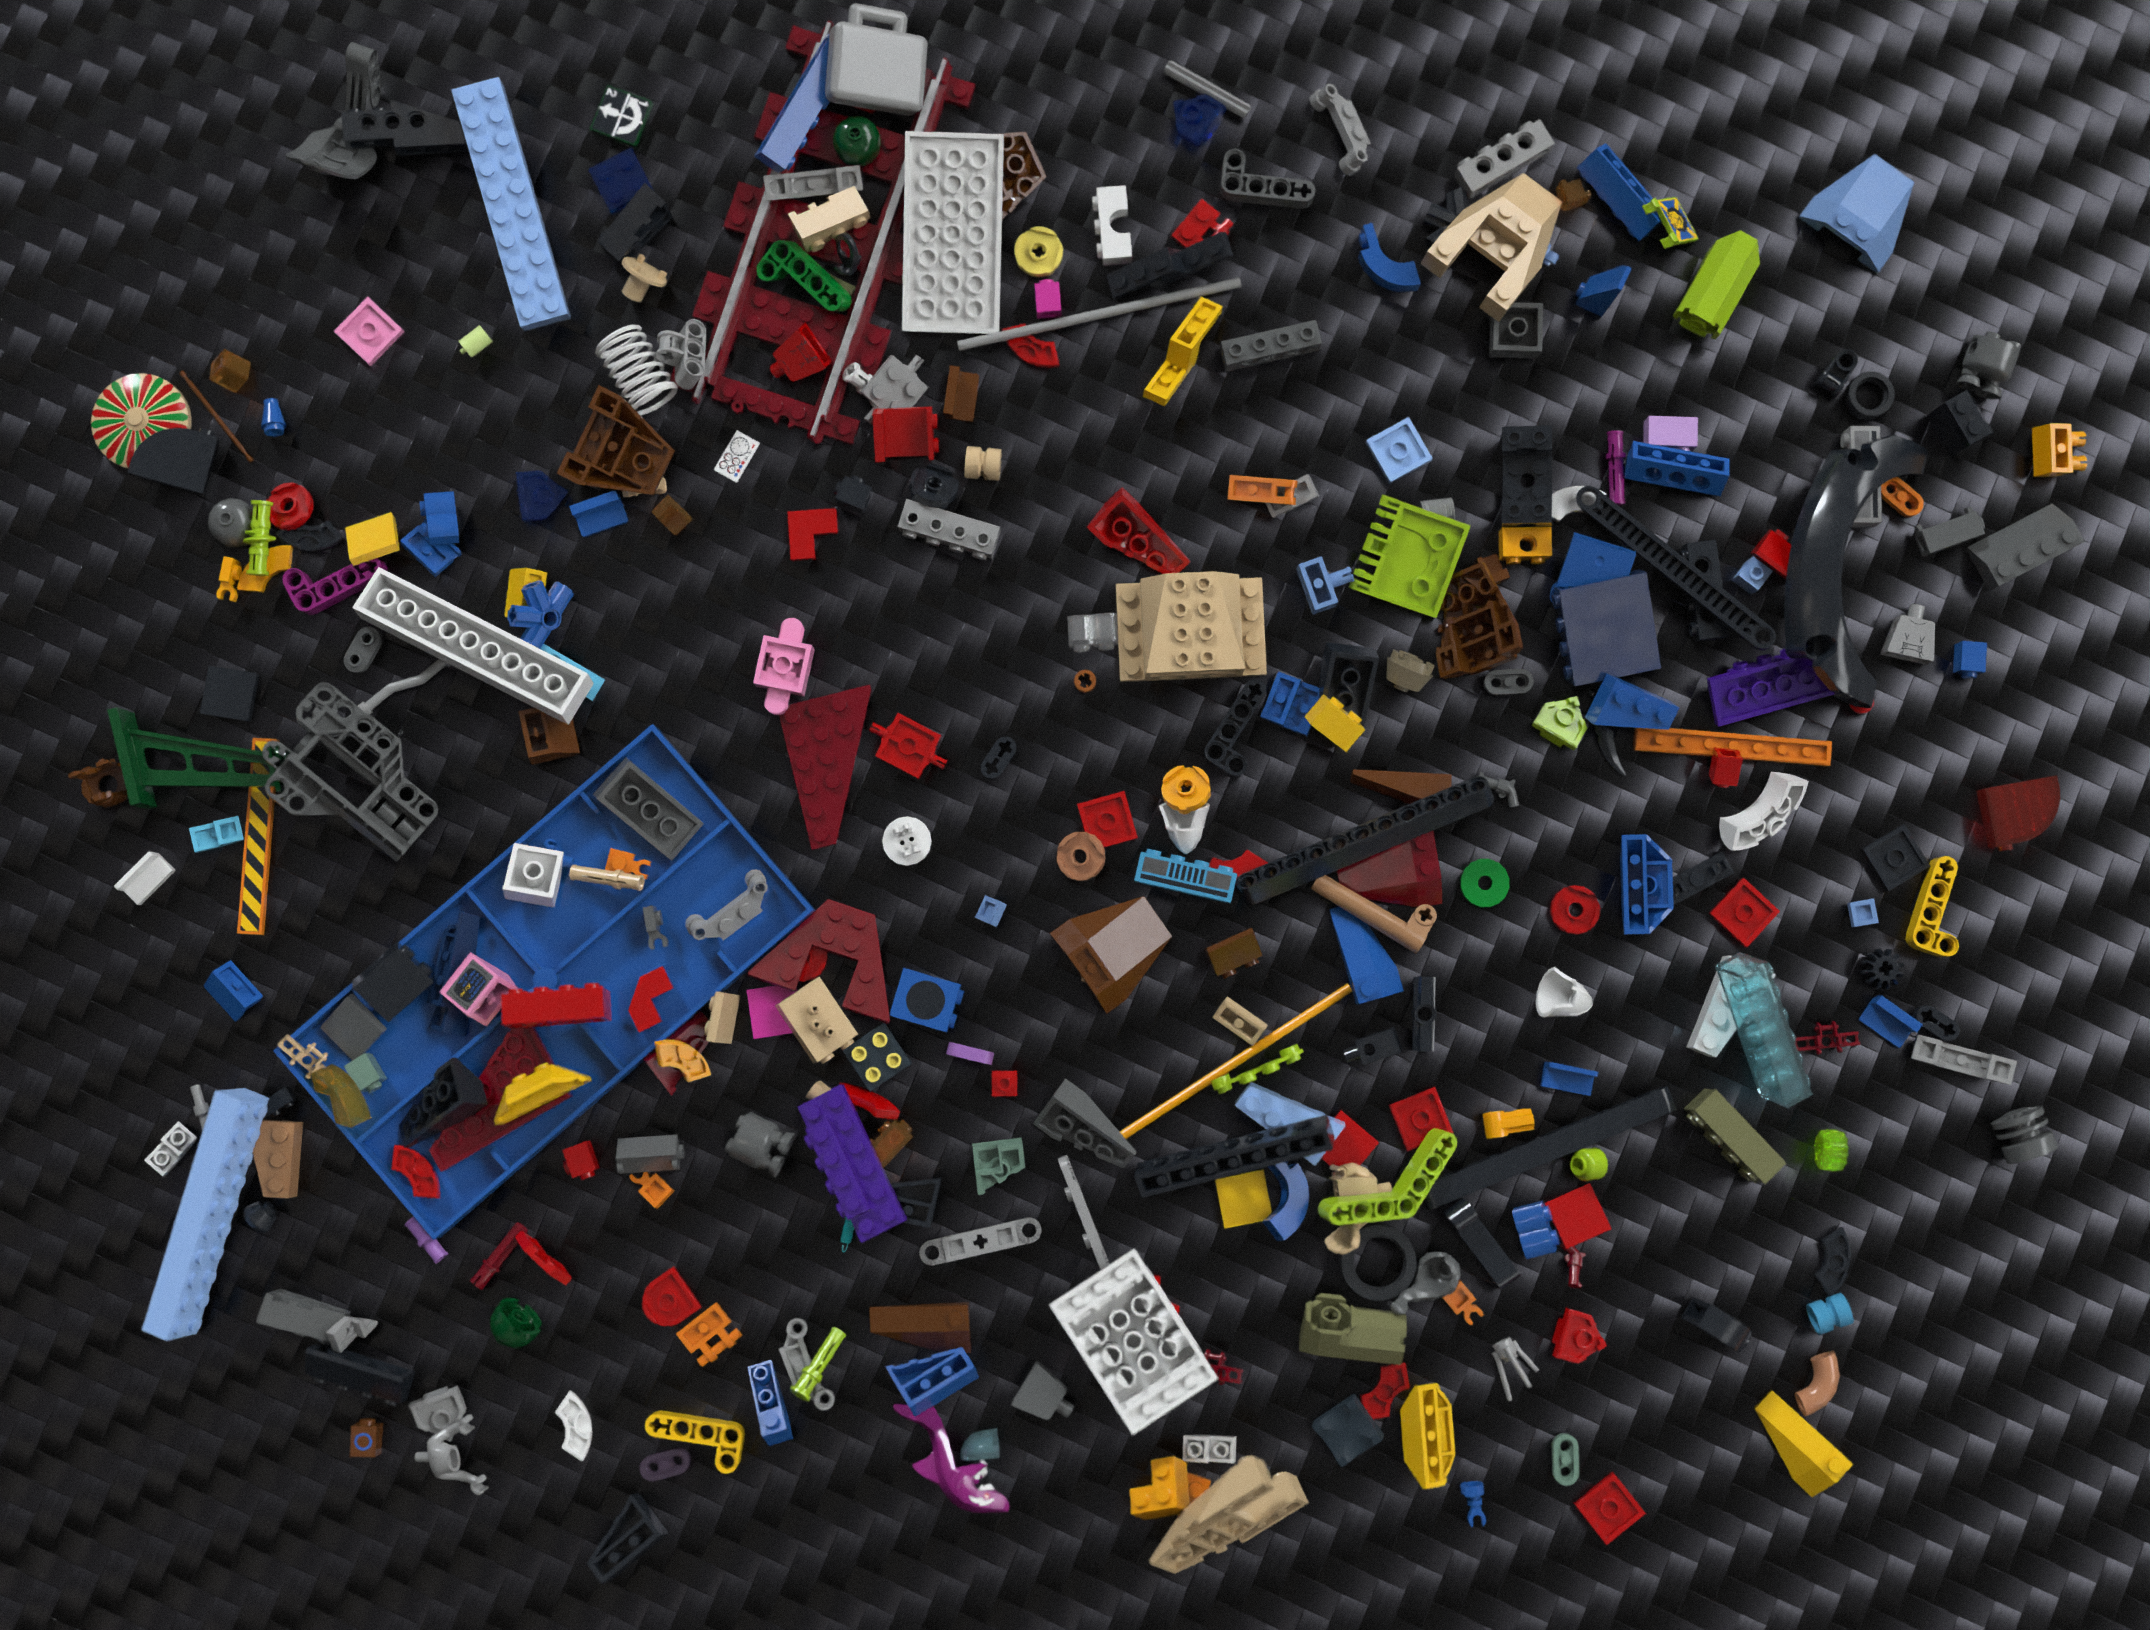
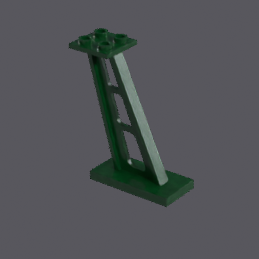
M118 707L107 710L131 806L144 809L157 807L152 787L265 788L266 782L276 771L265 761L262 751L138 730L135 713ZM278 747L268 749L269 758L275 756L280 760L279 763L275 764L277 768L289 756V753L286 751L284 758L281 757ZM146 748L180 752L185 757L187 768L184 771L152 770L147 765L144 751ZM192 755L223 758L227 762L228 771L226 773L198 772L194 769ZM234 760L266 764L269 767L270 773H237L233 762ZM275 781L270 785V788H276L278 793H283L285 790L284 784L279 781Z

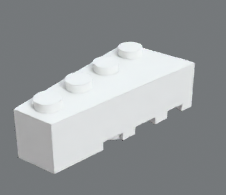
M1722 956L1686 1048L1708 1057H1717L1775 977V974L1732 956Z

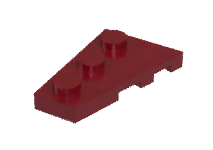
M699 1011L666 1040L684 1042L701 1054L709 1043L706 1040L707 1035H705V1025L709 1020ZM654 1049L643 1060L666 1091L672 1096L677 1089L675 1085L683 1076V1073L680 1069L672 1066L660 1067L657 1061L656 1049Z

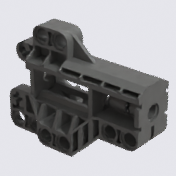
M324 682L319 683L296 709L297 723L310 734H307L293 751L278 741H269L263 747V758L276 770L266 782V793L293 816L338 815L392 860L397 862L438 813L437 804L404 777L401 740L375 718L365 713L333 685ZM322 691H327L330 693L331 699L321 701L317 695ZM314 703L316 708L312 712V719L309 717L303 719V711L308 713L313 708L312 704ZM346 707L351 711V715L346 718L338 715L337 710ZM361 724L367 725L370 731L362 733L358 730L357 726ZM347 738H352L361 746L354 755L341 745ZM385 740L390 747L382 749L377 745V742ZM319 742L376 788L359 809L301 763ZM278 747L279 755L283 758L286 751L290 753L279 768L275 764L279 763L280 760L275 756L272 758L268 757L269 748L275 749ZM365 750L378 760L371 769L358 759ZM275 781H279L285 786L284 792L279 795H275L270 791V785ZM404 789L409 790L413 796L412 800H402L399 792ZM298 797L304 801L305 806L302 810L294 811L291 809L289 804L293 798ZM382 797L386 799L385 803L375 814L371 812ZM423 805L430 807L432 815L430 817H423L419 813V807ZM402 813L405 814L406 817L396 829H392V824Z

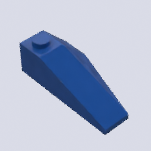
M1621 265L1591 276L1586 284L1581 282L1575 295L1579 297L1576 305L1602 317L1621 292L1632 268Z

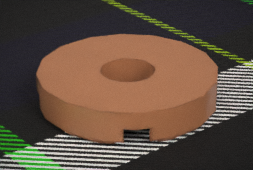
M1074 832L1065 836L1059 843L1057 864L1068 878L1088 880L1095 877L1102 870L1105 863V849L1102 842L1095 835L1088 832ZM1079 849L1084 850L1087 857L1084 863H1079L1075 858V853Z

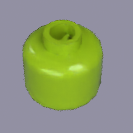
M1596 1147L1584 1148L1574 1152L1570 1167L1573 1174L1581 1181L1597 1180L1605 1176L1608 1169V1160L1601 1149Z

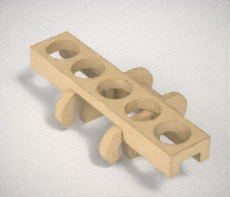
M287 1034L278 1043V1047L292 1058L289 1064L293 1066L295 1061L299 1062L309 1071L305 1078L310 1079L311 1075H313L323 1085L328 1087L329 1083L336 1078V1075L321 1063L327 1060L328 1053L322 1054L317 1050L315 1042L311 1045L308 1044V1048L305 1049ZM284 1041H289L293 1046L286 1048L283 1045ZM295 1048L299 1050L296 1055L293 1054ZM310 1052H313L318 1057V1059L315 1058ZM310 1056L312 1062L304 1064L302 1062L303 1057ZM323 1072L327 1073L330 1079L324 1080L321 1074Z

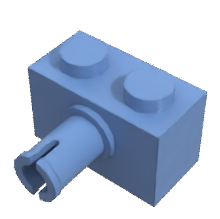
M1322 556L1298 564L1296 569L1312 614L1336 607L1338 600L1334 588L1354 582L1353 574L1350 573L1352 572L1350 567L1329 574Z

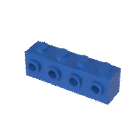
M1606 143L1596 148L1577 167L1581 172V177L1594 187L1597 196L1611 207L1613 215L1621 219L1627 226L1628 232L1639 241L1648 236L1662 223L1657 211L1648 215L1645 214L1642 205L1648 204L1653 198Z

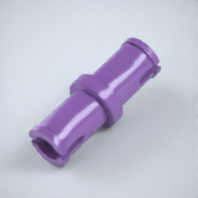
M415 1217L406 1222L405 1226L418 1240L417 1245L425 1249L435 1264L448 1255L437 1239L433 1240Z

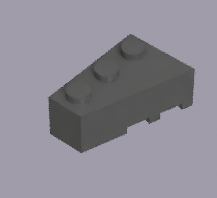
M278 1289L266 1293L256 1323L294 1332V1334L302 1337L317 1338L318 1342L331 1345L326 1332L344 1316L350 1317L351 1311L284 1289Z

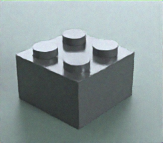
M1514 302L1499 322L1490 316L1489 357L1537 359L1542 352L1543 303Z

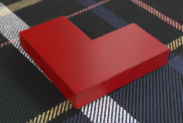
M836 508L788 512L791 561L816 559L814 535L838 534Z

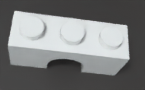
M1126 185L1097 188V196H1092L1093 211H1098L1099 220H1094L1095 234H1100L1101 243H1097V257L1102 258L1103 266L1132 263L1130 233H1117L1110 226L1115 218L1125 217L1128 214Z

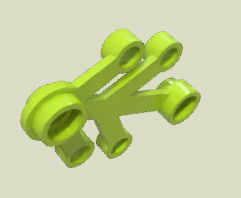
M1298 1044L1279 1051L1281 1057L1244 1072L1231 1079L1229 1074L1212 1080L1211 1084L1214 1091L1217 1090L1218 1094L1232 1089L1231 1083L1239 1080L1240 1084L1243 1083L1244 1085L1257 1079L1255 1074L1260 1071L1267 1075L1280 1069L1278 1064L1285 1060L1287 1064L1301 1059L1299 1054L1303 1053V1049H1299Z

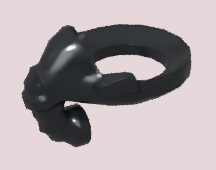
M840 233L836 238V249L842 263L834 265V269L838 274L852 276L860 265L862 256L858 254L854 239L848 233ZM841 240H844L849 246L850 257H847L846 253L842 251Z

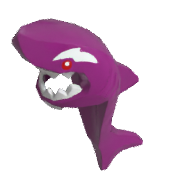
M893 1405L894 1411L901 1417L920 1424L929 1433L933 1452L927 1458L912 1465L915 1471L922 1477L937 1484L945 1496L963 1510L973 1513L1009 1511L1008 1500L1004 1495L997 1492L992 1484H986L985 1487L981 1485L979 1489L974 1485L978 1484L979 1479H982L987 1474L988 1464L984 1460H980V1463L976 1465L955 1468L947 1434L934 1406L914 1417L908 1405Z

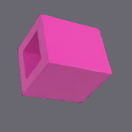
M1051 279L1039 281V283L1035 284L1037 319L1061 317L1059 282H1054Z

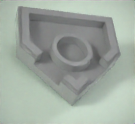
M447 1386L426 1393L421 1399L412 1401L409 1404L417 1427L435 1434L452 1424L458 1423L467 1409L458 1386L450 1389ZM451 1436V1437H449V1438H447V1439H445V1440L451 1442L453 1436Z

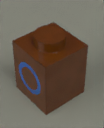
M364 1418L351 1426L350 1457H376L382 1453L383 1423H375V1419Z

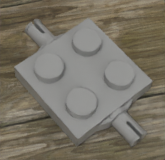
M890 355L860 391L873 407L864 417L869 424H873L872 414L874 409L913 407L928 389L915 373L924 362L918 355H915L908 366L902 364L895 356Z

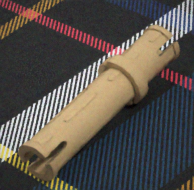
M574 864L569 872L571 880L609 885L618 890L628 888L641 891L645 882L643 875L624 873L623 870L619 869L609 871Z

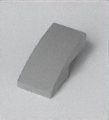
M1307 474L1297 479L1298 485L1294 490L1296 505L1266 503L1272 518L1320 497L1310 475ZM1279 487L1278 496L1284 497L1285 487Z

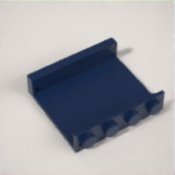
M1639 569L1630 571L1631 575L1565 589L1554 587L1555 594L1552 595V604L1554 609L1558 611L1559 618L1555 622L1557 631L1562 636L1559 648L1562 657H1565L1566 666H1563L1566 681L1569 680V683L1579 686L1603 681L1606 674L1622 677L1661 668L1647 572Z

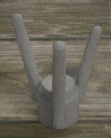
M1507 1337L1493 1345L1495 1352L1492 1355L1496 1360L1507 1400L1511 1401L1512 1396L1502 1359L1505 1363L1512 1362L1527 1388L1531 1387V1383L1516 1359L1517 1353L1534 1372H1538V1368L1519 1347L1516 1340L1512 1341L1511 1337Z

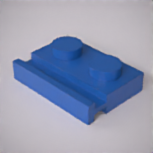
M422 524L415 527L400 540L401 545L435 577L446 569L455 558L461 556V550L453 543L429 545V539L423 538Z

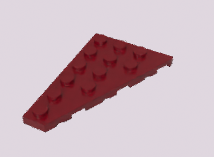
M871 685L790 704L786 712L779 715L812 850L837 844L864 720L872 692Z
M535 1027L515 1028L506 1034L504 1041L496 1049L479 1077L483 1083L488 1104L473 1116L443 1130L438 1140L430 1148L429 1151L441 1172L448 1170L573 1097L571 1092H568L504 1125L495 1124L494 1119L505 1088L513 1084V1078L522 1074L529 1076L535 1073V1067L546 1062L549 1065H555Z

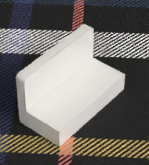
M149 851L114 887L119 891H124L137 905H142L176 870L159 853Z

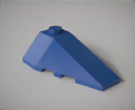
M1341 907L1329 909L1355 1003L1361 1004L1403 992V986L1396 965L1368 924Z

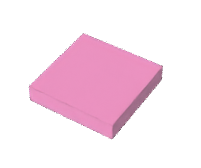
M369 297L334 331L370 366L404 333L403 329Z

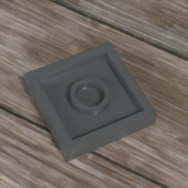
M353 993L346 997L320 1027L352 1061L366 1053L387 1030Z

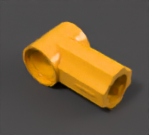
M1531 1108L1509 1112L1494 1111L1482 1114L1486 1139L1508 1136L1509 1133L1534 1130L1535 1123Z

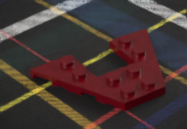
M828 899L748 972L749 977L795 992L811 947L856 961L858 963L842 1008L887 1024L890 1022L874 914Z

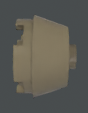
M1393 649L1391 656L1387 657L1386 679L1394 683V687L1401 691L1408 692V690L1419 692L1433 677L1431 673L1434 665L1430 662L1424 664L1418 656L1401 650L1398 652Z

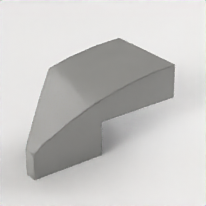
M344 1316L326 1332L333 1351L341 1353L356 1336L365 1338L377 1326L378 1322L372 1319Z

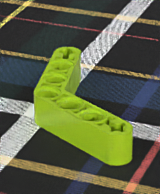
M1438 1128L1430 1130L1391 1192L1325 1198L1318 1206L1320 1217L1335 1225L1412 1217L1457 1147L1455 1135ZM1430 1158V1163L1426 1167V1162ZM1417 1179V1184L1413 1188V1183ZM1404 1200V1205L1400 1209V1203ZM1381 1202V1208L1377 1211V1206ZM1359 1204V1209L1354 1214V1209Z

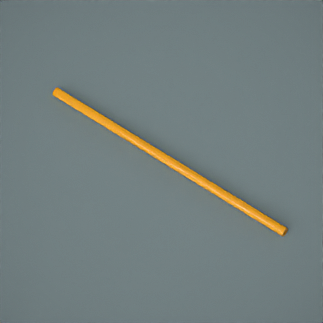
M1348 983L1119 1132L1127 1139L1210 1085L1212 1080L1227 1074L1353 992Z

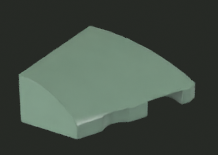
M1021 1138L972 1144L978 1195L986 1193L985 1190L997 1182L1000 1184L1005 1181L1010 1174L1017 1173L1025 1168Z

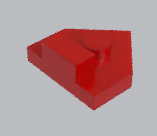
M1566 1308L1563 1319L1558 1318L1552 1342L1556 1344L1553 1357L1579 1364L1592 1353L1600 1351L1607 1346L1596 1327L1592 1315Z

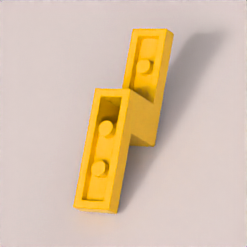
M1203 297L1198 300L1171 337L1166 360L1144 389L1143 397L1163 406L1167 404L1195 365L1200 343L1220 316L1223 306Z

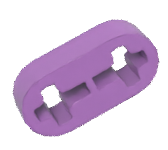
M952 1042L948 1043L946 1052L948 1055L992 1065L994 1057L993 1052Z

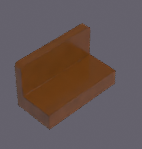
M950 366L943 411L944 419L973 422L979 374L961 372L960 367Z

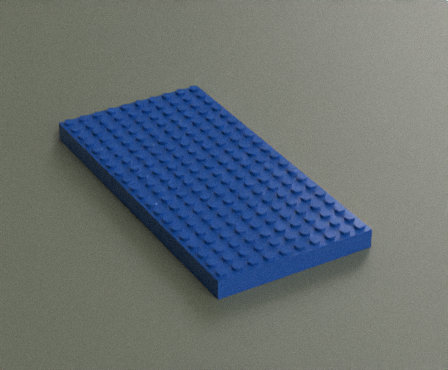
M653 724L515 842L517 844L542 848L544 841L552 838L557 842L560 851L564 852V855L574 858L573 865L603 870L606 867L610 848L636 854L634 861H652L651 866L644 864L640 867V872L648 875L641 891L628 888L618 890L609 885L571 880L569 877L570 869L562 867L560 886L554 908L505 899L503 886L513 850V843L399 942L402 946L408 945L416 954L414 958L419 963L424 961L432 969L433 973L431 974L433 977L444 930L449 925H456L459 921V914L464 912L477 915L480 918L476 956L508 974L517 986V989L534 992L533 988L549 987V989L559 990L561 985H574V987L579 989L584 988V984L599 983V985L609 990L611 995L612 1021L535 1027L555 1065L589 1075L592 1081L570 1091L573 1097L444 1172L440 1171L429 1151L434 1142L440 1137L441 1132L413 1145L410 1148L421 1153L436 1171L440 1183V1198L413 1197V1188L409 1179L401 1172L391 1170L394 1145L404 1146L399 1125L413 1104L418 1105L424 1096L422 1093L423 1089L426 1086H431L435 1080L433 1075L436 1070L452 1057L457 1058L476 1077H480L488 1065V1061L502 1044L506 1034L511 1030V1028L502 1025V1008L487 1027L469 1017L467 1035L460 1036L429 1029L436 1005L427 1003L430 986L392 1020L387 1022L353 989V984L351 983L290 1036L305 1049L308 1048V1044L311 1045L315 1042L317 1050L322 1054L328 1053L327 1060L321 1063L336 1075V1078L329 1083L328 1087L323 1085L313 1075H311L310 1079L305 1078L309 1071L297 1061L291 1066L289 1062L292 1058L281 1048L277 1047L273 1050L433 1240L445 1235L644 1061L643 1058L655 1049V1041L666 1040L699 1011L706 1008L710 1004L712 996H715L716 991L724 992L816 911L663 733ZM625 757L704 823L672 861L594 796V792ZM757 869L764 874L767 891L763 896L760 906L763 911L724 941L720 937L696 940L688 933L685 921L689 916L699 914L704 920L709 919L747 890L748 886L745 883V876L749 871ZM655 906L657 911H661L663 925H660V933L667 937L668 947H663V942L659 938L654 942L655 949L651 950L649 948V934L646 930L643 907ZM664 966L674 989L652 999L663 1022L639 1033L628 1011L639 978ZM352 993L387 1028L366 1052L374 1055L387 1077V1080L381 1083L383 1086L373 1093L358 1091L344 1067L352 1060L320 1028L346 997ZM287 1040L283 1043V1045L286 1048H291L293 1046ZM297 1048L293 1050L294 1055L299 1052ZM310 1052L315 1058L318 1059V1057L313 1052ZM310 1056L303 1057L302 1062L310 1064L312 1058ZM323 1072L321 1074L324 1080L330 1079L327 1073Z

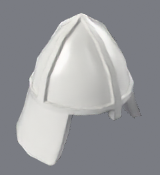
M1207 802L1201 808L1191 811L1186 815L1171 809L1166 803L1159 805L1169 838L1184 854H1188L1195 849L1201 839L1210 804Z
M1555 967L1549 969L1539 983L1536 994V1009L1542 1017L1578 1016L1586 1013L1593 1006L1592 997L1584 986Z

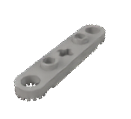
M1067 1155L1060 1157L1058 1161L1068 1187L1064 1188L1069 1202L1074 1201L1086 1231V1234L1082 1235L1087 1249H1093L1099 1267L1102 1270L1110 1265L1109 1260L1106 1259L1107 1255Z
M1028 1217L928 1240L921 1246L920 1258L927 1265H937L1033 1243L1039 1239L1042 1228L1036 1219ZM1031 1223L1035 1225L1036 1234L1033 1237L1023 1235L1022 1227L1025 1224ZM979 1234L988 1240L984 1244V1248L974 1245V1241L977 1240V1235ZM933 1245L938 1248V1258L931 1260L926 1257L925 1250L928 1246Z

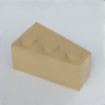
M855 186L827 198L828 201L819 206H816L815 202L808 205V211L798 215L795 211L788 213L792 227L807 253L822 249L826 242L832 239L836 240L840 233H846V231L853 227L856 229L860 228L868 222L867 220L870 219L869 211Z

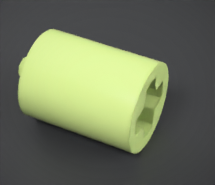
M479 325L459 340L463 347L460 352L462 354L467 352L472 358L493 341Z

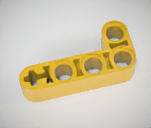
M1943 856L1934 858L1929 863L1930 867L1926 870L1905 938L1911 948L1936 957L1952 956L1959 949L1958 940L1954 936L1938 930L1958 869L1957 862L1952 857ZM1940 864H1943V867L1946 868L1945 872L1939 867ZM1933 885L1939 888L1938 897H1934L1931 893ZM1926 908L1930 909L1932 913V918L1929 921L1924 917V910ZM1919 931L1922 932L1925 937L1924 942L1922 944L1918 943L1916 939V935ZM1943 939L1948 944L1946 952L1940 949V942Z
M656 1411L645 1422L647 1433L653 1437L717 1446L715 1465L724 1474L733 1472L740 1464L745 1430L740 1423L668 1411ZM657 1418L660 1419L659 1421L661 1424H668L671 1420H673L671 1426L662 1425L659 1429H657V1425L653 1423ZM680 1421L685 1422L689 1427L688 1433H680L677 1429V1423ZM702 1426H710L713 1429V1436H704L702 1434ZM728 1429L735 1430L738 1433V1440H729L726 1436V1431ZM725 1454L731 1455L734 1458V1465H725L722 1461V1456Z

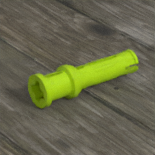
M832 1327L831 1332L819 1348L810 1365L805 1366L801 1370V1377L795 1386H791L789 1389L800 1399L808 1402L811 1398L809 1395L815 1385L822 1381L821 1374L846 1337V1334L840 1329Z

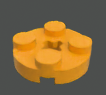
M1184 765L1177 766L1171 769L1163 778L1161 788L1163 799L1171 809L1178 811L1180 814L1186 815L1191 811L1201 808L1211 797L1209 778L1199 767L1185 768ZM1183 785L1186 787L1192 786L1189 792H1182L1181 787Z

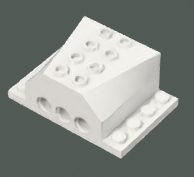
M1135 1249L1129 1251L1049 1304L1132 1435L1218 1379L1194 1337Z

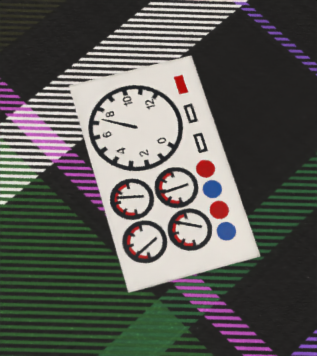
M736 431L714 470L738 482L760 443Z

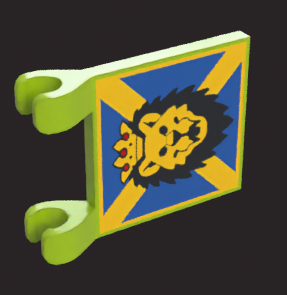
M1677 197L1659 200L1653 198L1648 204L1642 205L1646 215L1657 211L1669 236L1660 240L1664 249L1698 240Z

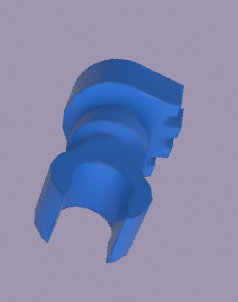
M1462 1482L1460 1484L1461 1493L1469 1497L1467 1499V1503L1470 1506L1469 1513L1467 1514L1468 1522L1473 1527L1472 1519L1474 1516L1479 1515L1481 1516V1524L1484 1526L1486 1517L1481 1511L1482 1498L1479 1497L1484 1494L1483 1482Z

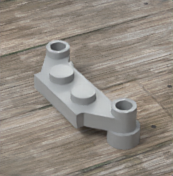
M1327 84L1324 88L1318 89L1310 96V103L1317 111H1323L1325 108L1329 109L1348 151V154L1340 160L1339 165L1343 173L1351 176L1367 160L1366 147L1370 144V141L1351 100H1345L1337 93L1334 85Z
M757 869L749 871L745 876V883L748 886L747 890L709 919L704 920L699 914L689 916L685 921L688 933L696 940L720 937L724 941L763 911L760 907L763 896L767 891L764 874Z
M794 1318L788 1323V1335L785 1344L779 1348L793 1386L801 1377V1370L812 1362L803 1339L808 1327L807 1323L801 1318ZM800 1324L802 1331H796L794 1325ZM820 1383L815 1385L809 1395L810 1399L814 1401L815 1406L820 1410L831 1408L835 1401L834 1393L821 1386ZM821 1395H828L829 1401H823Z

